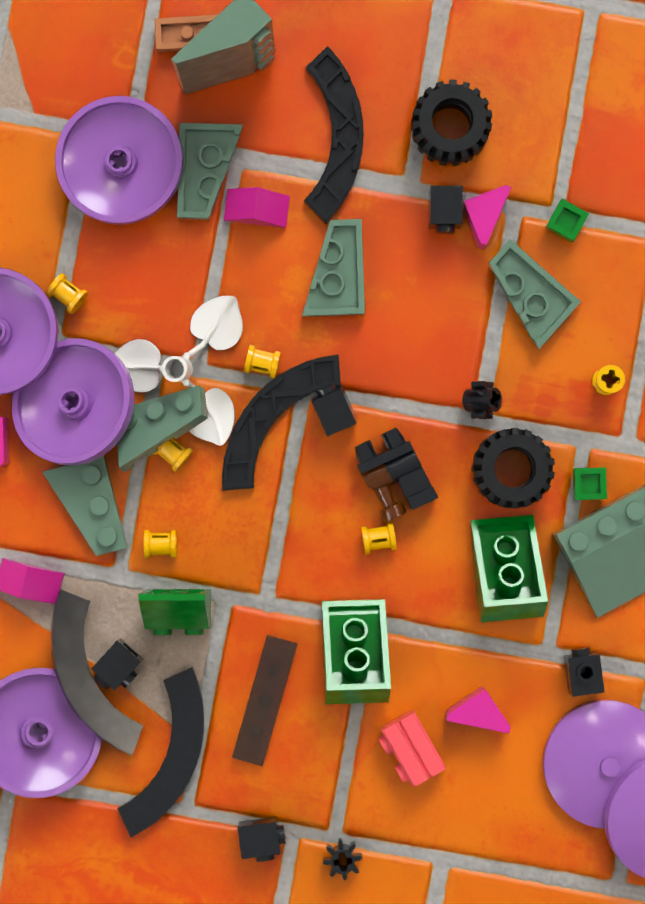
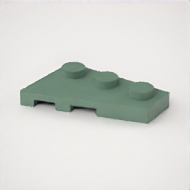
M180 123L179 139L183 151V172L178 186V219L210 220L240 138L243 124Z
M362 219L330 220L302 317L365 315Z
M511 239L488 263L537 350L543 346L581 303L578 298Z
M198 385L134 404L128 428L117 443L119 469L124 472L134 467V462L145 455L150 457L158 451L157 447L169 439L179 438L208 419L205 389Z
M105 456L86 464L62 466L42 472L96 556L128 548Z

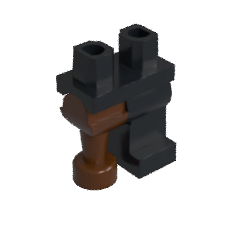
M397 428L381 434L388 450L379 455L376 454L370 440L354 447L359 462L357 468L365 484L374 490L384 507L380 510L384 523L407 512L401 501L395 502L390 486L397 482L411 510L439 498L410 441H405Z

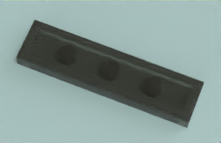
M267 634L232 758L263 766L298 643Z

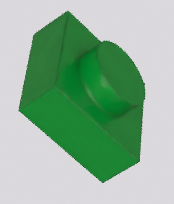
M561 199L545 228L573 243L589 213Z
M606 467L573 468L574 500L607 499Z

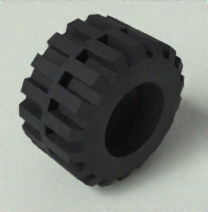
M450 80L449 84H444L441 81L436 83L434 88H427L424 95L420 96L413 111L411 120L413 142L418 144L417 149L421 154H427V159L431 162L434 159L440 161L439 165L446 166L447 163H452V166H457L462 161L467 163L472 160L475 154L478 155L482 150L492 128V111L488 110V100L486 97L483 99L480 97L481 91L479 89H470V83L464 81L462 85L456 84L457 80ZM444 108L460 110L469 121L468 133L459 139L442 137L436 132L432 123L435 113Z
M504 429L490 435L479 445L480 447L473 457V481L479 488L480 494L485 496L489 502L505 508L527 507L535 501H539L543 497L542 495L550 489L551 485L549 484L555 475V472H553L555 462L549 453L552 452L549 446L542 442L543 439L540 436H535L526 429ZM506 450H519L530 461L531 473L529 479L519 487H507L499 482L495 475V461Z

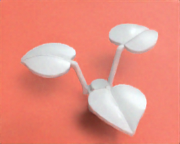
M220 296L201 305L192 316L190 330L194 336L203 339L202 342L189 352L184 353L183 356L168 357L163 362V365H159L161 361L159 349L147 340H132L117 350L115 354L122 360L129 371L134 391L148 392L155 389L160 383L159 371H162L164 377L171 382H182L188 388L195 387L189 380L193 372L190 358L202 350L208 343L216 350H226L237 344L241 338L243 320L236 297ZM212 388L205 393L208 419L189 432L197 438L221 446L225 444L233 430L235 410L233 402L226 392L219 388Z

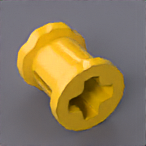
M61 273L48 287L46 295L57 299L67 307L69 314H73L87 298L88 291L85 289L80 290L67 280L65 274Z
M250 345L244 372H259L275 379L281 352L270 353L257 350L254 345Z
M615 365L602 367L592 377L593 387L602 395L618 392L625 383L623 371ZM610 373V378L615 380V384L607 388L606 382L602 381L601 377Z
M171 438L157 447L158 451L154 455L158 454L172 465V470L177 472L191 456L193 450L190 447L186 449L174 438Z
M393 522L387 523V526L371 529H368L366 526L361 527L365 555L370 554L372 550L391 548L392 551L397 550Z
M144 530V558L150 559L151 555H171V557H177V530H171L170 533H151L149 530Z

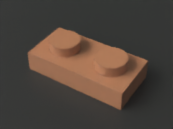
M217 15L154 18L157 53L179 52Z

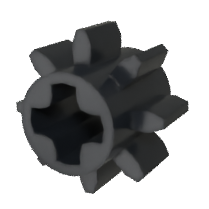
M472 381V389H466L462 397L464 409L467 412H471L472 419H493V412L499 411L502 405L501 392L499 389L493 388V382Z
M339 838L338 845L335 847L327 844L326 849L331 854V857L323 858V864H331V877L337 872L342 874L344 880H347V873L350 871L359 873V868L355 861H360L363 858L361 853L354 854L353 850L355 849L356 842L353 841L346 845L343 844L342 838ZM341 852L345 853L346 858H348L346 865H340V861L336 860Z

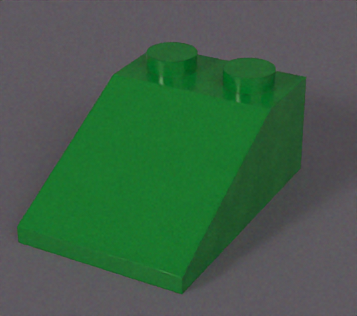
M533 515L471 520L475 585L480 621L492 622L544 617L548 597Z
M147 589L138 594L144 628L153 629V635H172V629H185V635H204V629L211 628V589Z
M385 599L322 601L325 704L389 703L391 678Z

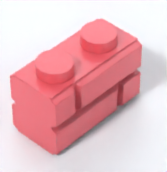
M414 710L408 711L380 728L383 736L378 739L387 755L393 752L399 763L394 767L403 783L409 780L412 787H415L446 769L444 762Z

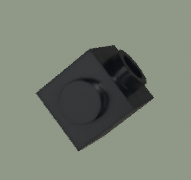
M431 185L429 189V229H436L438 234H453L455 229H460L462 226L463 186Z
M332 383L316 391L317 396L313 397L312 403L327 437L357 424L356 414L343 385L335 388Z
M120 638L91 668L96 673L93 677L105 689L111 687L115 691L120 685L126 688L137 677L138 673L134 669L144 659Z
M590 647L571 649L572 655L563 656L568 693L571 696L605 692L600 654L595 651L591 652Z
M277 816L239 821L238 834L242 859L256 857L257 862L273 860L275 855L280 854V845L286 844L284 825H278Z

